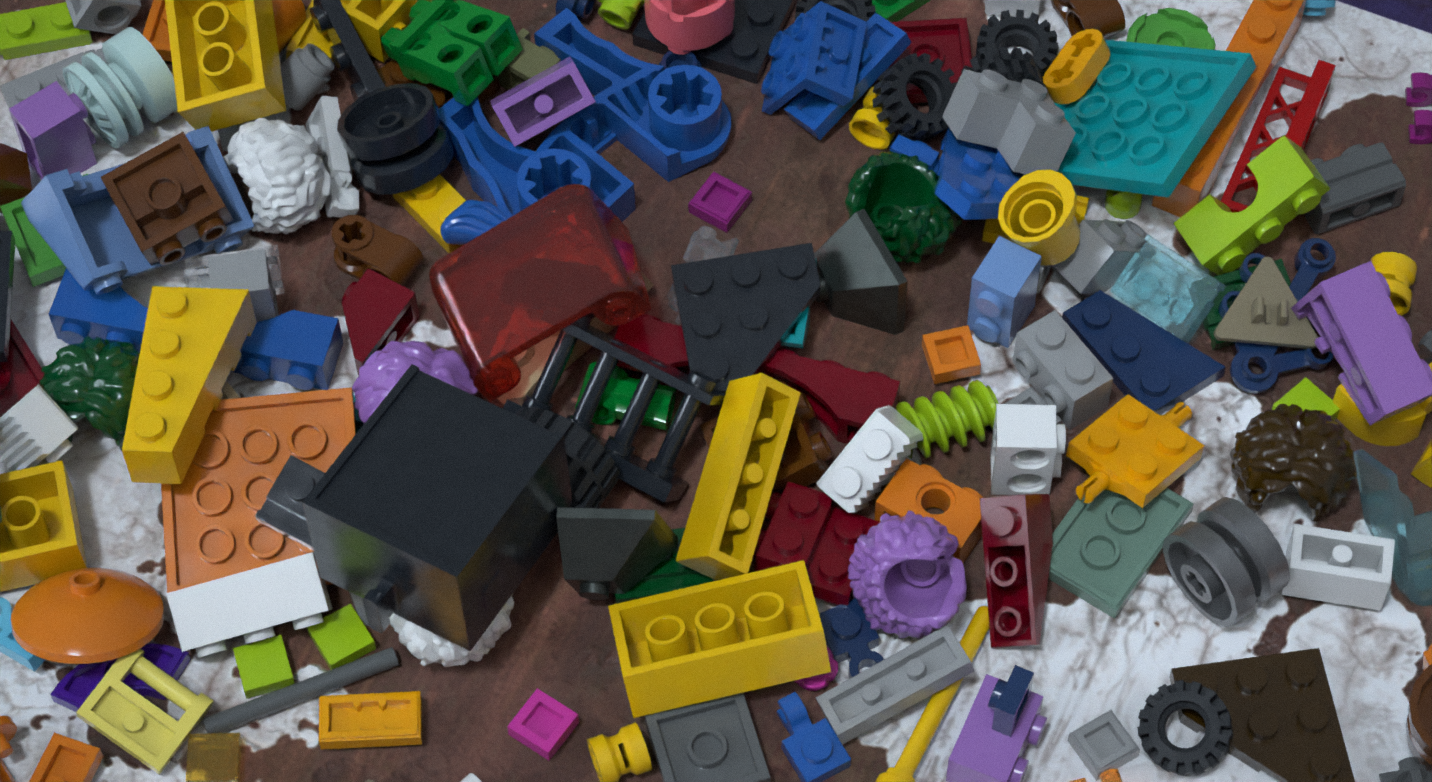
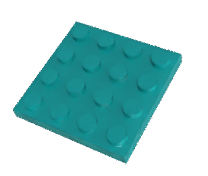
M1105 40L1110 49V58L1088 91L1075 102L1069 104L1054 103L1063 110L1065 119L1076 132L1057 172L1062 173L1072 185L1169 198L1255 70V62L1251 53Z

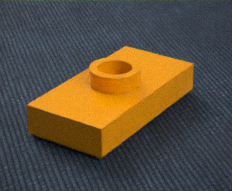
M421 691L319 696L320 749L422 745Z

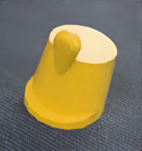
M1050 169L1036 170L1021 177L1005 193L998 210V220L1001 229L1014 243L1041 255V266L1056 265L1065 261L1075 252L1080 241L1078 225L1084 218L1076 212L1077 196L1072 183L1062 173Z

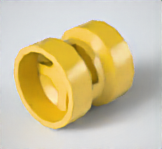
M873 86L863 100L864 108L858 110L850 121L849 130L863 145L881 150L889 146L895 136V132L890 134L885 130L890 124L889 121L884 119L879 122L876 116L883 110L882 107L873 108L872 100L879 96V94L873 93Z
M1382 252L1376 254L1371 258V262L1376 272H1380L1385 277L1390 288L1389 298L1397 314L1402 316L1409 311L1413 294L1409 287L1415 282L1417 265L1410 257L1401 253Z
M636 722L621 727L616 735L607 737L600 734L587 739L590 756L600 782H618L621 775L630 772L639 775L652 770L648 749Z

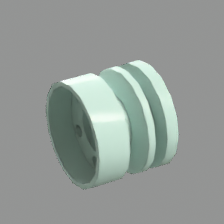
M133 27L125 28L102 43V51L106 63L96 54L89 52L82 56V65L78 62H73L63 68V78L70 94L75 93L88 112V117L85 118V121L113 148H119L128 142V133L132 136H138L143 132L144 125L140 113L151 122L156 123L177 110L174 77L152 44Z

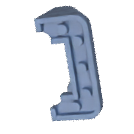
M209 126L190 131L186 134V137L234 220L225 224L227 230L218 239L211 242H203L201 239H198L184 247L185 254L178 261L214 249L217 255L233 251L243 244L241 237L254 227ZM121 165L82 176L80 171L69 174L67 169L48 174L21 202L29 222L85 291L94 289L96 295L105 294L120 287L123 284V279L166 266L161 265L159 262L153 265L149 264L101 179V176Z

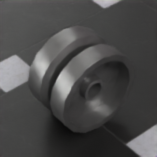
M1223 497L1215 501L1198 514L1196 522L1190 521L1182 525L1164 539L1163 553L1165 562L1174 581L1194 607L1216 624L1225 627L1236 624L1254 610L1256 601L1263 602L1270 599L1288 584L1290 578L1288 562L1279 542L1268 526L1250 508L1236 499Z

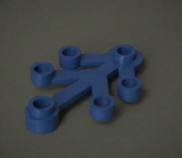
M1311 238L1306 240L1295 254L1294 265L1297 273L1289 288L1297 302L1308 293L1314 280L1325 277L1335 263V251L1323 239ZM1310 250L1319 251L1323 254L1325 260L1319 261L1314 259ZM1253 253L1245 258L1239 269L1240 277L1245 283H1247L1252 275L1248 265H1259L1265 257L1264 255ZM1230 291L1223 297L1218 308L1222 319L1229 310L1227 302L1235 301L1240 291ZM1307 317L1308 321L1310 322L1312 328L1314 329V331H1315V333H1316L1317 330L1315 329V327L1313 326V324L1311 323V321H1310L1309 318ZM1234 342L1238 353L1231 362L1230 374L1239 389L1247 393L1258 394L1269 390L1276 382L1279 374L1308 367L1320 370L1325 368L1334 356L1329 351L1325 353V359H1317L1313 356L1311 349L1307 348L1274 355L1278 346ZM1254 362L1263 369V373H1252L1248 368V363Z

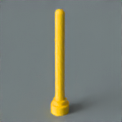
M981 606L976 610L959 642L971 663L989 630L988 606ZM963 678L931 696L895 767H890L886 772L880 773L875 782H915L913 775Z

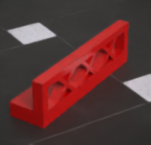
M1318 60L1311 77L1279 66L1221 199V202L1227 205L1232 213L1243 211L1249 207L1233 201L1237 192L1252 187L1258 192L1257 179L1247 166L1250 159L1258 156L1281 138L1272 139L1265 125L1283 118L1289 127L1285 136L1304 151L1329 93L1336 65ZM1283 84L1305 91L1301 101L1287 105L1280 93ZM1275 104L1277 106V109L1272 110ZM1259 138H1261L1263 143L1257 144ZM1244 173H1246L1247 178L1242 179Z

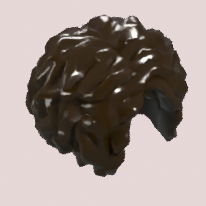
M1279 404L1275 410L1261 412L1250 420L1246 430L1236 433L1235 447L1230 452V457L1234 461L1231 465V471L1237 477L1235 490L1245 506L1255 513L1263 508V504L1270 494L1283 492L1292 485L1300 497L1306 500L1307 506L1311 509V519L1314 522H1319L1323 515H1327L1330 510L1340 503L1341 498L1347 496L1352 480L1357 479L1359 476L1354 463L1356 452L1351 449L1350 442L1344 439L1343 434L1345 430L1323 410L1311 411L1305 409L1303 412L1302 408L1298 405L1292 404L1288 406L1286 404Z

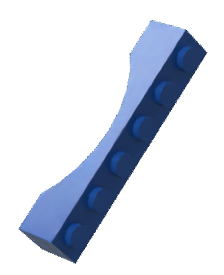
M66 268L50 308L49 317L57 339H61L67 344L81 343L87 336L93 339L100 337L103 340L108 339L110 342H131L135 346V350L140 352L148 308L126 293L121 286L101 295H96L94 289L85 291ZM291 310L274 318L259 321L251 336H246L240 349L241 358L235 370L230 372L243 374L245 377L255 381L270 379L285 382L302 390L312 388L328 390L344 344L339 319Z

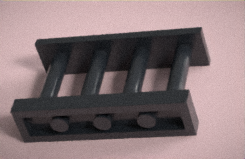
M565 307L564 311H546L542 320L560 329V333L533 393L527 394L526 397L507 399L503 409L513 414L524 407H538L551 411L553 404L550 403V400L577 340L580 339L596 347L602 352L574 414L568 415L567 419L589 432L605 448L614 460V465L618 468L619 475L617 477L620 480L664 503L681 500L688 482L675 476L677 469L674 467V464L702 402L707 405L723 404L725 393L715 389L717 381L694 370H690L687 375L591 326L592 318L577 309ZM621 360L639 369L643 374L615 436H609L608 440L592 433L594 426L591 424V421L617 363ZM662 381L682 391L685 395L656 458H650L648 462L633 454L635 447L632 443L659 383Z

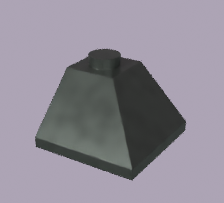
M865 209L855 212L814 253L815 258H817V270L821 285L820 294L815 300L817 302L824 301L833 317L897 335L904 332L907 280Z
M557 507L556 519L564 580L576 592H579L580 597L585 599L606 600L609 598V593L625 594L678 546L677 535L656 510Z

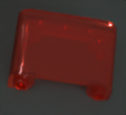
M580 184L566 185L555 190L442 257L432 265L429 271L432 292L459 352L470 371L474 385L490 402L511 391L520 382L521 369L514 358L515 356L592 312L598 320L605 324L624 325L652 309L629 229L590 188Z

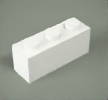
M314 552L166 593L181 650L183 652L195 648L198 658L227 650L224 640L244 635L246 644L275 636L273 626L292 621L294 630L322 623L324 621L321 612L333 609L325 580L320 577Z

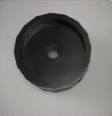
M406 83L376 89L358 98L344 110L338 119V134L345 150L352 157V168L359 184L365 191L383 195L398 194L415 189L437 177L447 168L453 158V145L447 129L440 122V111L435 98L425 86Z

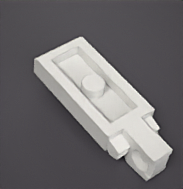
M322 96L306 122V130L316 139L318 148L316 155L322 158L323 165L331 176V194L327 196L325 201L327 217L356 215L359 210V190L350 184L353 170L351 165L352 157L345 150L337 131L338 119L341 116L338 97Z

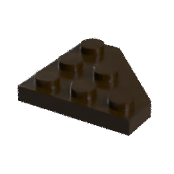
M1319 648L1171 668L1169 676L1171 685L1175 684L1174 681L1184 680L1187 683H1192V681L1198 682L1202 686L1212 689L1223 700L1230 713L1233 729V738L1230 739V748L1227 753L1255 771L1260 772L1262 769L1280 782H1355ZM1192 709L1177 710L1180 723L1196 733L1200 730L1205 733V721L1198 712Z

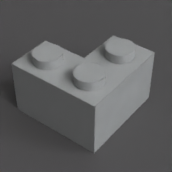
M964 69L942 115V118L958 140L997 148L1012 171L1021 174L1049 169L1057 172L1076 134L1065 119L1063 110L1054 104L1047 94L1048 90L1043 85L1030 79H1023L1021 83L1007 80L1003 75L992 70H983L982 73Z

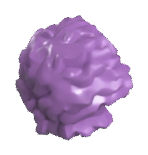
M390 341L381 351H375L364 365L360 367L359 377L352 386L356 399L354 408L359 411L360 420L363 423L368 420L411 364L419 367L420 371L475 395L477 388L473 386L470 371L462 356L454 350L449 351L444 348L433 351L424 342Z
M908 511L903 517H899V515L890 516L885 513L880 517V523L877 526H872L867 535H859L857 543L854 544V553L849 559L851 564L848 567V578L852 580L849 586L853 589V595L857 599L858 604L864 608L866 620L871 623V629H882L888 634L896 633L899 638L911 636L921 639L931 634L934 630L946 626L954 615L958 613L960 605L966 598L967 589L963 563L961 560L953 557L959 545L958 539L955 535L949 534L947 527L935 520L934 517H922V515L915 514L913 511Z

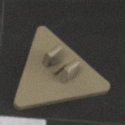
M1264 257L1214 331V337L1219 341L1314 349L1316 347L1315 339L1318 338L1307 317L1298 319L1292 311L1291 307L1297 303V300L1271 257Z

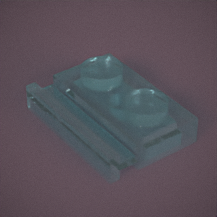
M1147 234L1144 239L1146 241L1139 253L1135 252L1110 292L1179 339L1189 343L1214 306L1213 300L1219 291H1224L1226 285Z

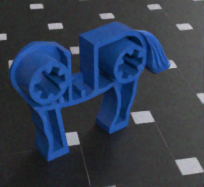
M565 8L534 33L535 44L539 47H548L561 61L571 57L590 93L594 95L595 103L564 119L548 135L536 151L518 145L514 147L513 143L500 136L486 120L481 110L478 96L469 106L456 102L452 98L439 108L440 122L447 129L453 145V156L460 162L472 190L483 200H467L452 211L440 227L443 240L449 244L469 245L498 253L518 254L521 257L536 258L543 244L571 213L575 214L593 231L605 239L636 210L634 183L600 156V154L618 140L667 182L711 162L724 149L731 132L730 112L722 100L721 87L717 79L707 70L694 65H677L665 69V66L638 60L620 50L614 43L603 40L589 32L581 24L577 16L568 8Z

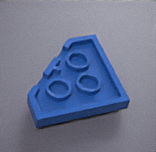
M948 127L941 142L940 150H943L938 164L937 175L939 180L935 186V195L964 220L998 219L999 204L1005 193L1026 174L1013 172L997 148L958 140Z

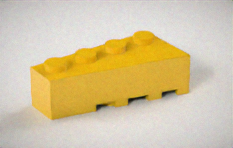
M152 286L122 446V453L132 482L182 484L205 434L204 426L212 409H217L223 396V385L230 371L235 370L241 358L240 349L246 336H251L257 324L249 289Z

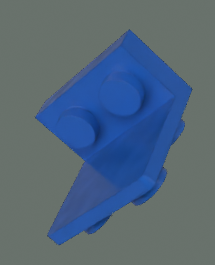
M820 1L805 14L801 13L795 22L783 32L779 31L774 36L769 48V55L772 56L770 71L765 76L761 87V93L765 95L762 112L769 115L773 114L804 89L842 106L853 100L867 22Z

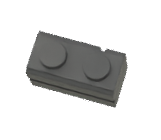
M1383 142L1365 147L1363 144L1353 145L1346 149L1341 156L1327 161L1321 158L1310 160L1331 188L1321 196L1320 203L1314 209L1305 213V218L1315 234L1332 230L1400 206L1406 188V179L1396 163L1393 164V159Z

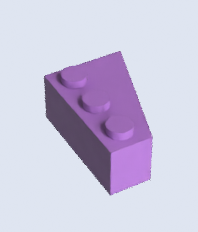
M1371 261L1320 282L1291 307L1298 319L1307 316L1321 336L1316 338L1314 342L1321 354L1331 351L1344 370L1343 373L1339 374L1338 379L1370 426L1412 408L1432 396V370L1425 360L1419 358L1411 342L1412 332L1410 326L1402 316L1397 314L1389 298V285L1385 277L1380 272H1376Z

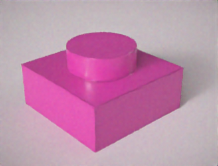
M537 688L507 726L508 735L550 761L579 724V716L576 712Z

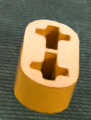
M1086 29L1073 35L1045 72L1043 83L1054 103L1069 104L1080 99L1088 91L1108 62L1110 49L1099 30Z

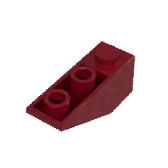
M1049 494L980 498L991 648L1040 645L1053 547Z

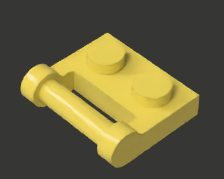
M138 649L115 661L76 714L78 718L160 775L194 728L206 716L214 700L202 692L196 695L144 658L145 651ZM132 673L183 709L185 713L179 721H176L124 684L123 680Z

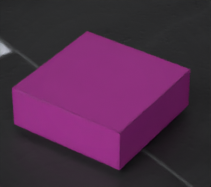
M713 171L688 203V210L692 215L728 233L752 202V192Z

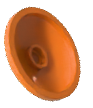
M80 568L50 576L31 587L16 602L11 613L12 633L17 643L23 649L39 658L66 664L99 663L135 652L149 643L158 634L164 621L162 598L151 585L130 573L107 568Z

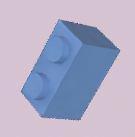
M1001 236L997 238L972 277L967 325L980 339L987 342H996L1009 348L1016 337V333L1019 332L1035 307L1042 256Z

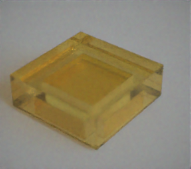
M240 733L189 734L186 782H240L242 750Z

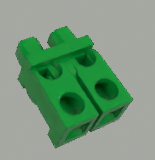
M418 0L410 8L409 18L411 23L404 30L391 27L381 37V42L387 55L398 62L404 77L413 81L416 79L424 84L432 83L452 93L456 102L465 106H469L494 80L491 74L498 76L523 50L510 16L462 0Z

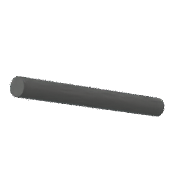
M393 647L205 717L202 720L210 738L399 666L398 659Z

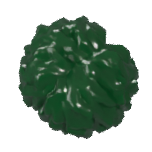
M891 151L872 155L863 166L856 170L848 185L845 205L850 215L849 218L855 212L865 209L896 263L901 261L920 263L924 255L935 254L939 256L945 250V243L952 238L956 228L962 223L961 217L935 195V186L939 176L933 170H929L928 164L919 161L917 155L908 156Z
M87 336L81 343L70 344L56 352L57 358L51 364L43 366L41 369L45 374L39 381L40 386L74 423H78L86 416L93 428L101 430L105 437L115 439V444L122 451L140 352L135 350V346L131 342H110L108 339L103 340L100 337L93 339ZM73 434L67 438L70 442L73 441Z

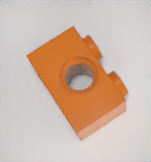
M906 458L876 500L875 520L880 523V517L885 513L890 516L899 515V517H903L908 511H913L915 514L922 515V517H934L935 520L947 527L949 534L957 537L959 545L953 557L964 563L982 537L980 498H983V496L971 488H961L944 479L935 468L929 465H919ZM936 507L942 509L944 513L930 514L925 509Z

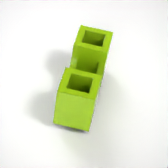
M1285 135L1247 164L1258 183L1256 198L1248 208L1232 213L1227 205L1209 194L1173 223L1202 266L1217 275L1232 272L1239 268L1247 257L1246 255L1260 244L1276 239L1282 233L1284 225L1298 214H1305L1314 209L1320 203L1321 196L1331 189L1302 148Z

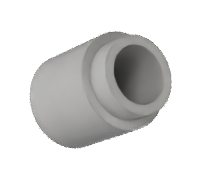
M308 43L303 49L297 48L280 66L286 110L290 108L302 110L331 79L330 73L334 70L333 62L325 52L313 44Z

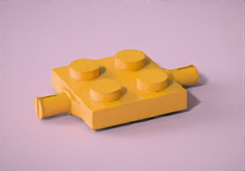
M1129 394L1123 397L1068 443L1066 456L1082 466L1090 475L1087 480L1076 487L1078 498L1082 500L1085 497L1084 503L1089 504L1104 490H1110L1124 495L1141 508H1144L1202 457L1205 445L1179 428L1192 418L1190 407L1188 405L1184 407L1183 402H1178L1165 415H1159Z

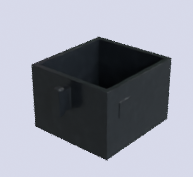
M411 364L302 502L320 577L363 598L368 625L379 633L385 631L390 624L389 618L394 613L471 651L558 533L557 507L573 508L564 434L558 431L554 433L426 374L420 371L419 367Z

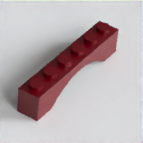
M624 312L615 338L687 375L689 374L681 326L663 322L649 314L635 315ZM779 348L771 359L768 358L756 373H763L779 382L784 381L789 387L800 393L803 392L813 407L816 415L815 418L827 428L837 442L845 444L852 440L876 409L889 405L896 410V406L899 404L900 381L891 379L880 372L872 371L866 373L846 368L832 360L818 361L802 357L784 348ZM621 360L617 363V366L622 368L629 377L640 380L643 374L642 371ZM660 381L659 383L661 385L670 386L662 381Z

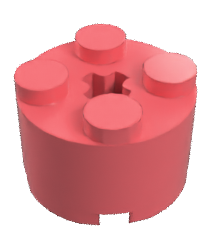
M644 0L645 20L648 29L657 40L667 45L672 53L684 55L692 50L710 47L728 36L733 30L735 0Z

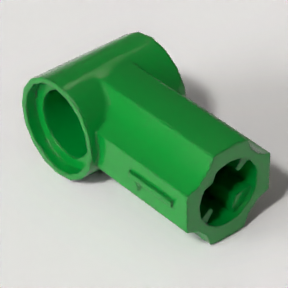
M597 362L591 363L588 367L575 410ZM616 366L591 423L609 425L614 423L616 419L622 420L639 383V379L629 377L622 368ZM659 384L641 425L666 430L670 426L677 397L676 388Z

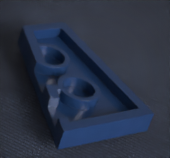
M1101 290L1062 314L1063 320L1113 377V383L1124 396L1129 394L1159 415L1166 413L1176 403L1187 400L1224 376L1226 368L1224 365Z

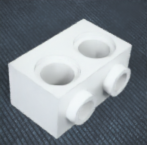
M996 404L990 450L991 495L1050 494L1052 477H1061L1062 454L1065 453L1066 444L1065 424H1056V405Z

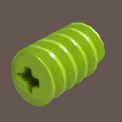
M975 380L969 383L967 391L960 385L951 388L949 396L943 391H937L933 394L931 402L928 398L921 396L915 399L913 408L904 401L897 404L896 410L923 433V440L917 442V447L924 458L927 459L931 457L932 442H936L941 451L947 453L949 451V437L954 436L961 448L967 446V432L969 431L973 432L979 442L985 441V427L990 425L993 430L996 404L999 403L990 386H985L981 381ZM911 449V455L908 456L909 460L912 459L913 449Z

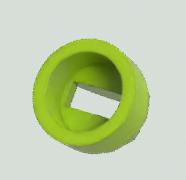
M1107 189L1104 201L1105 209L1115 218L1130 219L1139 213L1143 196L1138 193Z

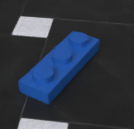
M875 12L867 21L853 100L842 106L804 89L784 109L788 117L821 140L872 86L878 77L912 43L907 33Z

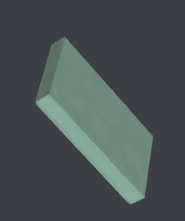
M1168 488L1162 491L1144 508H1141L1124 495L1110 490H1104L1089 504L1084 503L1085 497L1082 500L1078 498L1052 533L1053 547L1048 579L1115 619L1163 553L1164 539L1181 527L1192 512L1194 503Z

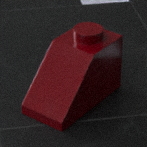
M369 268L358 282L354 281L347 287L342 297V307L358 377L360 367L364 365L375 351H381L390 341L402 342L420 318L416 293Z

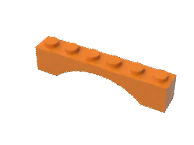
M1253 0L1226 51L1251 53L1256 68L1170 197L1153 196L1151 206L1182 217L1210 194L1231 144L1253 100L1271 70L1284 57L1301 25L1306 0Z

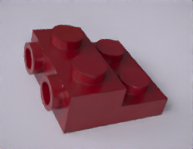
M788 481L783 494L773 492L770 497L765 514V520L770 521L767 531L761 529L753 555V558H755V571L804 560L814 597L837 605L843 604L848 606L853 596V589L849 586L852 580L848 578V567L851 564L849 559L854 553V544L857 543L859 535H867L869 529L872 526H877L879 521L834 508V500L825 492Z

